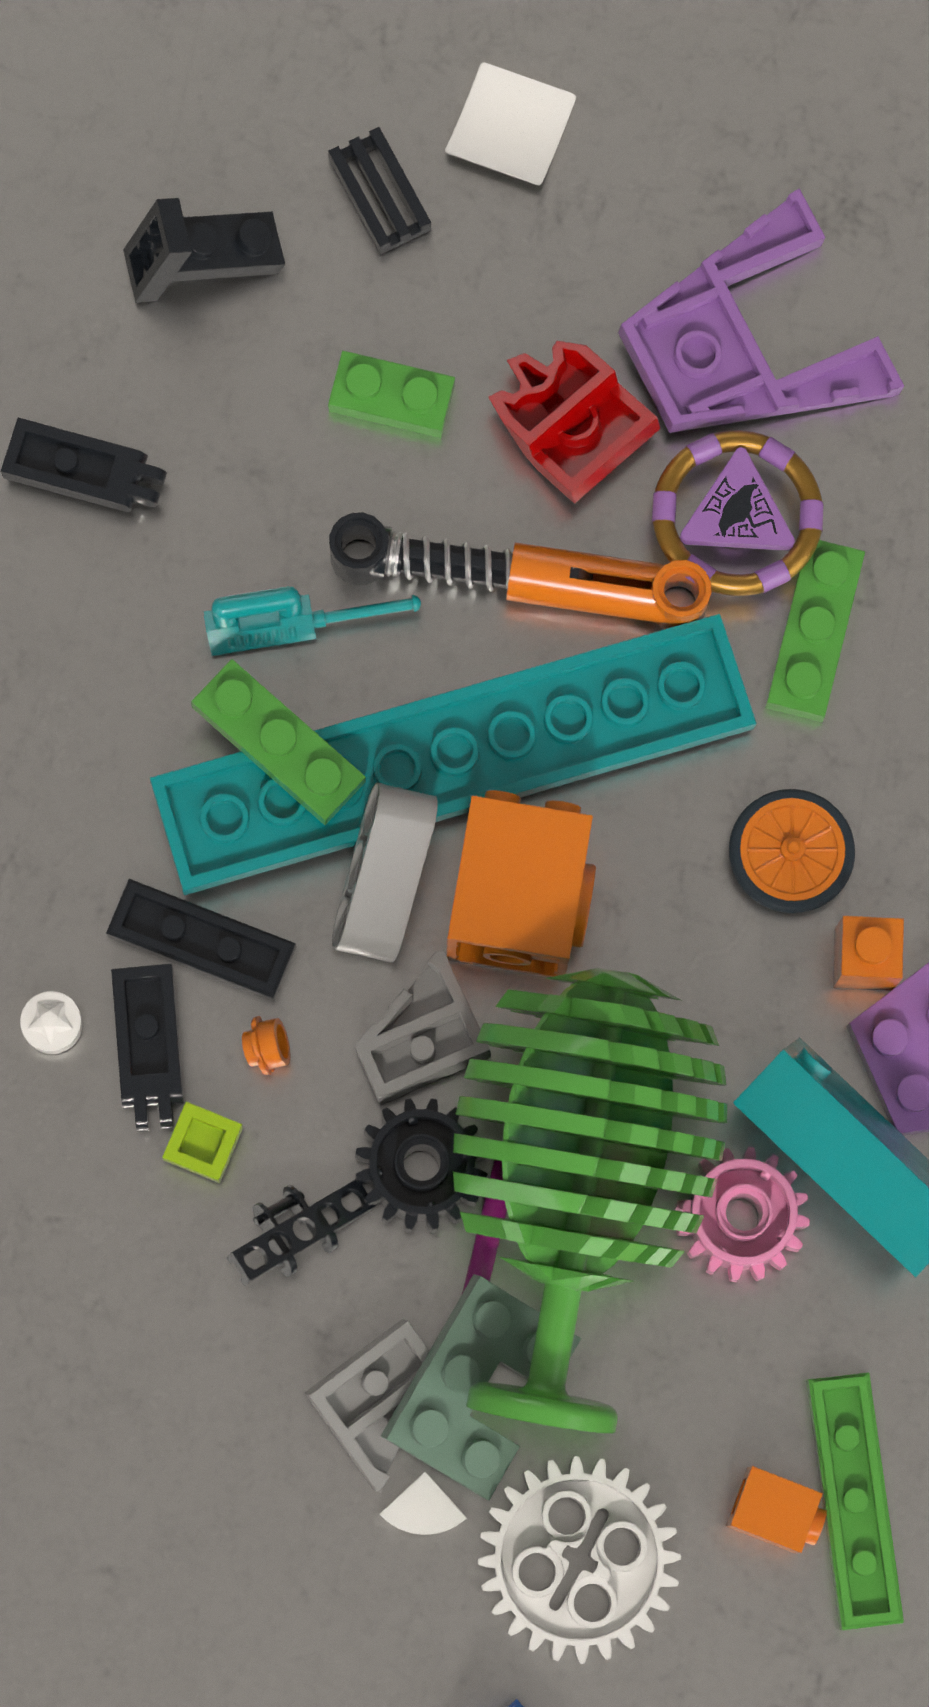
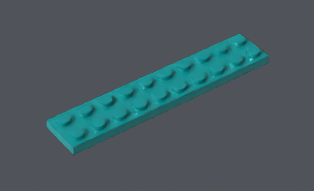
M716 614L313 730L366 777V782L326 825L313 816L243 752H237L150 777V783L185 896L355 846L368 798L376 783L436 796L438 808L435 822L469 813L471 797L485 798L486 791H504L524 797L750 731L755 728L757 723L721 615Z

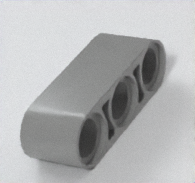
M376 783L373 786L335 918L332 934V947L334 950L392 963L396 960L402 945L435 826L438 808L436 796Z

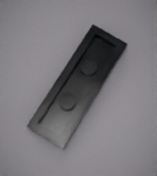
M128 879L106 932L107 937L273 1002L277 997L297 948L294 942L132 879Z

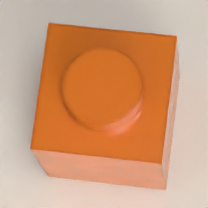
M843 916L837 924L834 934L833 988L892 991L903 979L904 919Z
M747 1467L726 1527L795 1554L802 1553L805 1543L815 1546L821 1534L827 1516V1510L818 1507L823 1493L757 1467Z

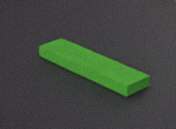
M868 1372L808 1379L806 1384L821 1493H823L822 1503L823 1509L827 1510L825 1525L839 1629L850 1630L904 1623L870 1374Z

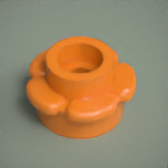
M260 1016L254 1017L251 1021L252 1030L245 1031L242 1034L244 1055L250 1067L259 1066L263 1074L271 1075L275 1068L286 1066L290 1063L291 1054L287 1032L279 1018L262 1021Z

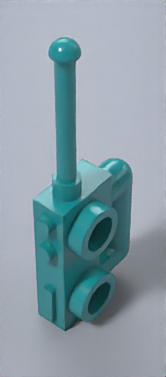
M284 586L218 597L213 601L211 610L203 611L211 655L215 656L317 639L315 628L326 627L327 623L408 610L417 612L421 607V600L418 596L411 595V598L328 612H324V609L312 611L309 594L300 595L294 587Z

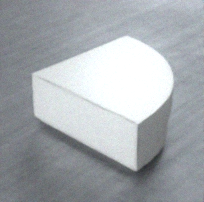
M426 1472L379 1514L392 1526L405 1532L419 1535L442 1533L455 1528L467 1519Z

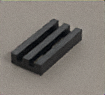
M380 127L370 130L369 136L364 139H360L358 136L349 140V146L343 149L337 146L328 150L329 161L380 255L431 231L432 222ZM375 150L411 216L413 224L407 226L371 160L369 152ZM357 160L395 233L386 235L348 162Z

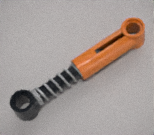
M364 512L350 513L341 517L333 525L329 535L331 565L337 576L344 582L353 585H367L377 579L385 580L386 575L387 577L392 575L394 578L404 573L408 580L412 579L415 575L425 576L429 583L435 578L445 579L449 586L453 585L455 581L465 582L469 589H472L476 584L487 586L490 592L495 590L496 587L506 588V601L655 622L663 629L704 618L712 593L711 581L706 571L698 564L688 560H674L665 565L516 542L513 554H511L508 547L503 552L491 551L488 544L482 549L470 548L468 542H465L462 546L450 545L447 538L442 543L429 542L427 535L421 540L409 539L406 532L404 534L392 532V527L383 526L376 517ZM355 539L369 541L375 548L371 555L364 559L351 558L343 550L349 542ZM685 577H691L695 583L691 582ZM681 586L693 593L695 602L686 607H678L671 604L664 593L669 588Z

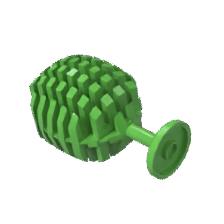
M595 968L546 978L558 982L572 983L560 995L507 990L495 1007L541 1018L535 1029L483 1023L476 1042L501 1049L513 1050L523 1053L519 1065L469 1059L464 1075L465 1079L511 1088L508 1102L459 1096L456 1115L504 1124L503 1141L454 1133L453 1153L502 1161L503 1180L453 1172L455 1192L504 1200L509 1219L460 1212L466 1232L517 1242L526 1260L500 1258L535 1281L544 1283L527 1383L524 1386L491 1382L476 1383L469 1389L466 1407L496 1416L541 1425L596 1433H615L618 1415L612 1406L599 1401L568 1395L566 1391V1380L581 1292H589L633 1282V1280L603 1274L614 1266L618 1260L673 1267L685 1252L684 1250L637 1242L634 1239L643 1225L697 1233L704 1215L653 1207L652 1203L658 1189L712 1198L718 1179L666 1170L664 1167L668 1153L722 1161L725 1142L672 1131L673 1117L725 1124L727 1123V1104L673 1092V1079L708 1085L725 1086L727 1084L723 1065L669 1051L667 1041L675 1040L719 1046L712 1026L658 1012L650 999H681L637 974Z

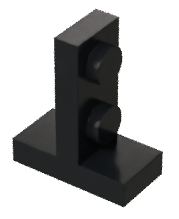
M179 198L157 199L123 249L135 303L158 301L170 282L278 274L285 266L273 211L184 217Z

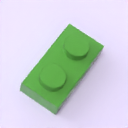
M342 350L328 409L332 413L441 438L455 387V377Z

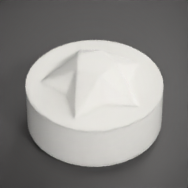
M47 991L37 994L26 1003L21 1013L20 1026L25 1039L34 1049L45 1054H59L70 1049L78 1041L82 1033L83 1019L80 1010L70 997L60 992Z

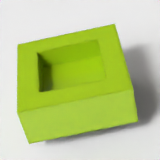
M185 1102L162 1159L220 1183L242 1132L243 1125Z

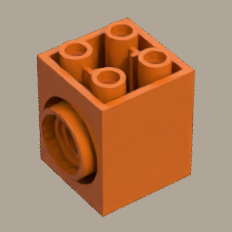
M486 791L485 798L472 796L447 937V959L449 961L545 977L566 974L571 947H583L596 873V866L594 864L585 863L593 816L581 814L580 806L565 801H546L544 808L521 804L520 796L504 791Z

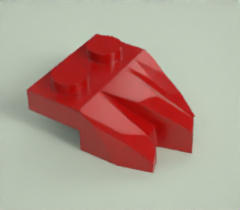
M556 341L552 347L554 361L548 366H545L526 353L507 359L508 364L520 382V390L514 394L500 390L488 396L526 458L545 478L575 504L658 432L660 425L658 417L618 383L615 370L587 345Z

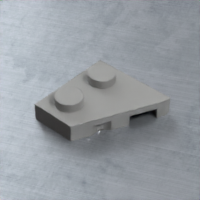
M443 949L432 955L428 960L429 966L408 990L403 989L388 1006L387 1015L382 1021L373 1024L355 1044L356 1053L380 1106L467 1068L469 1059L485 1060L491 1057L489 1046L476 1042L481 1029Z
M405 1319L400 1320L305 1392V1395L369 1485L377 1492L385 1486L390 1476L387 1472L399 1450V1447L382 1438L381 1434L429 1353L424 1342L409 1321Z

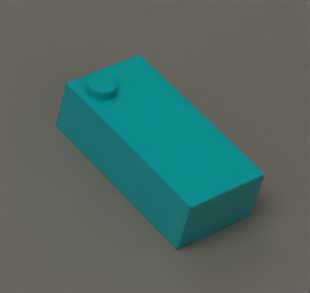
M799 1037L774 1058L733 1104L916 1278L929 1264V1159Z

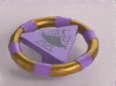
M742 430L711 433L686 445L665 467L653 494L652 523L660 548L669 562L688 560L698 564L706 571L711 581V592L730 596H748L766 593L790 581L791 578L804 568L815 552L823 532L824 503L822 502V496L814 475L795 451L773 437ZM735 452L682 530L679 538L675 527L676 494L683 479L694 467L722 453ZM748 453L758 455V457L785 472L794 484L801 501L799 534L796 541ZM684 545L785 550L789 552L782 559L754 573L729 574L717 571L693 554L691 555ZM685 577L691 582L695 583L691 577Z

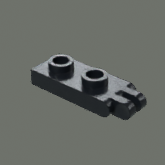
M19 417L17 418L1 468L3 479L126 512L131 511L133 503L156 507L160 493L153 489L139 486L140 481L154 485H164L167 472L159 467L146 464L148 455L140 450Z
M172 963L111 969L122 1108H134L137 1132L149 1131L148 1106L159 1105L161 1129L174 1128L172 1104L184 1103Z

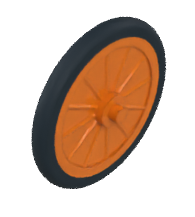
M782 789L759 797L743 810L731 832L729 859L738 883L756 902L779 912L802 913L827 904L845 887L854 867L855 843L848 822L831 802L809 791Z

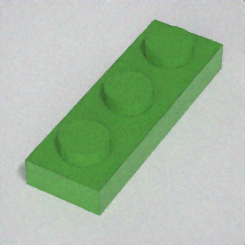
M819 540L811 559L798 573L765 708L823 722L865 551Z
M233 659L191 701L192 708L324 825L336 815L366 782V777Z

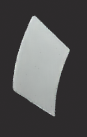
M483 62L480 64L445 152L535 185H541L568 122L576 95Z

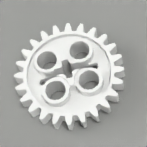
M574 1456L570 1464L569 1474L562 1475L554 1460H550L547 1462V1480L541 1482L536 1475L527 1470L523 1473L528 1488L526 1493L521 1494L509 1486L503 1490L507 1499L512 1504L509 1512L491 1507L489 1514L501 1524L499 1532H481L480 1538L494 1545L495 1550L493 1555L477 1559V1564L487 1568H494L496 1577L481 1585L482 1591L501 1592L503 1598L491 1610L492 1614L499 1615L511 1611L515 1618L511 1622L507 1633L513 1636L526 1627L531 1630L528 1649L532 1652L547 1639L552 1641L551 1652L553 1660H560L567 1645L574 1646L575 1655L580 1664L586 1662L590 1645H596L603 1658L608 1660L611 1659L612 1655L611 1640L618 1638L627 1648L633 1649L635 1643L630 1631L631 1628L637 1625L650 1633L655 1630L652 1621L646 1614L650 1607L661 1611L669 1610L670 1606L657 1594L660 1587L678 1586L679 1581L663 1573L664 1564L681 1560V1554L663 1550L662 1542L674 1536L677 1530L673 1527H657L655 1520L663 1514L667 1507L665 1504H658L647 1508L643 1504V1500L651 1487L648 1483L637 1487L632 1492L625 1488L629 1478V1469H622L611 1480L606 1478L605 1460L599 1459L592 1473L585 1474L580 1457ZM560 1498H569L576 1501L583 1510L584 1519L582 1526L573 1534L564 1535L558 1533L549 1522L548 1513L550 1507ZM599 1509L607 1510L608 1518L588 1553V1557L596 1562L592 1572L580 1570L573 1580L561 1607L558 1610H552L549 1607V1602L569 1568V1561L562 1557L563 1550L566 1546L573 1549L578 1548L586 1536ZM617 1528L629 1530L638 1542L636 1557L632 1562L621 1566L611 1562L604 1552L606 1536L610 1531ZM534 1553L545 1555L554 1567L552 1582L548 1587L540 1591L528 1589L519 1578L520 1563L526 1556ZM587 1584L600 1586L608 1596L609 1606L607 1612L597 1621L589 1622L583 1620L577 1614L574 1607L576 1593Z

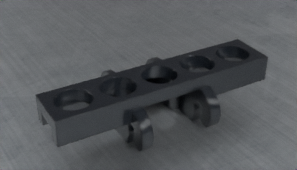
M353 1180L311 1206H308L304 1200L305 1196L301 1191H298L292 1185H288L283 1189V1199L269 1207L260 1202L253 1206V1221L257 1226H260L264 1233L231 1252L227 1260L230 1264L234 1263L243 1276L240 1280L244 1286L283 1263L285 1266L281 1270L286 1277H289L298 1270L294 1258L295 1255L325 1238V1242L322 1243V1246L326 1252L329 1253L337 1249L338 1239L335 1232L369 1213L376 1205L366 1206L364 1199L368 1193L362 1184H356V1180ZM351 1193H355L361 1201V1207L353 1212L346 1210L341 1202V1199ZM328 1207H331L337 1214V1221L331 1225L321 1212ZM291 1210L294 1216L278 1224L275 1218ZM298 1221L300 1225L306 1224L313 1235L312 1239L307 1241L299 1239L293 1231L294 1222ZM281 1236L286 1238V1240L289 1243V1248L287 1247ZM258 1250L263 1254L265 1264L257 1269H252L245 1263L244 1257Z

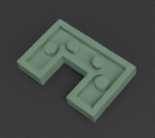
M474 1274L382 1432L381 1437L489 1501L520 1446L469 1416L473 1409L466 1407L468 1392L476 1383L489 1382L499 1363L528 1380L540 1312L485 1278ZM575 1334L571 1356L582 1339Z

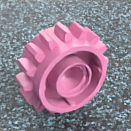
M748 1147L742 1159H734L730 1149L726 1148L724 1149L720 1165L715 1167L707 1159L699 1162L698 1168L702 1176L718 1179L713 1196L711 1198L692 1195L691 1200L677 1201L675 1210L704 1215L697 1233L677 1231V1235L692 1237L694 1244L687 1253L690 1259L701 1254L709 1259L706 1273L712 1275L722 1266L728 1268L730 1282L736 1283L742 1271L749 1269L755 1281H759L765 1277V1263L769 1262L779 1271L787 1265L785 1257L781 1252L784 1248L793 1252H798L802 1248L803 1243L793 1233L795 1230L805 1229L810 1225L809 1218L798 1215V1207L808 1200L807 1193L794 1194L791 1184L798 1175L795 1171L782 1175L776 1170L778 1156L773 1154L764 1163L756 1160L755 1148ZM735 1199H744L751 1202L758 1212L756 1227L746 1231L733 1227L726 1216L727 1204Z

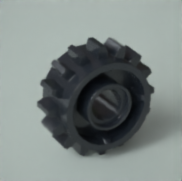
M409 1098L405 1099L403 1113L397 1116L387 1107L382 1110L381 1116L384 1126L381 1129L371 1125H367L364 1129V1135L373 1144L371 1148L360 1147L356 1149L355 1158L361 1162L368 1163V1169L356 1173L355 1180L356 1184L371 1185L372 1190L365 1197L364 1203L367 1207L381 1203L385 1207L382 1222L388 1224L395 1216L405 1219V1232L412 1233L416 1222L426 1221L430 1232L434 1233L438 1231L440 1217L446 1215L455 1224L461 1221L462 1217L458 1207L461 1202L474 1207L477 1204L478 1196L454 1191L453 1172L487 1177L488 1175L485 1171L475 1168V1162H479L484 1158L453 1153L454 1133L475 1136L478 1132L475 1124L462 1128L457 1123L459 1115H456L457 1107L453 1108L446 1115L438 1112L437 1099L431 1098L426 1109H416L413 1100ZM415 1151L428 1152L437 1160L439 1171L429 1180L420 1181L413 1179L404 1168L405 1158Z

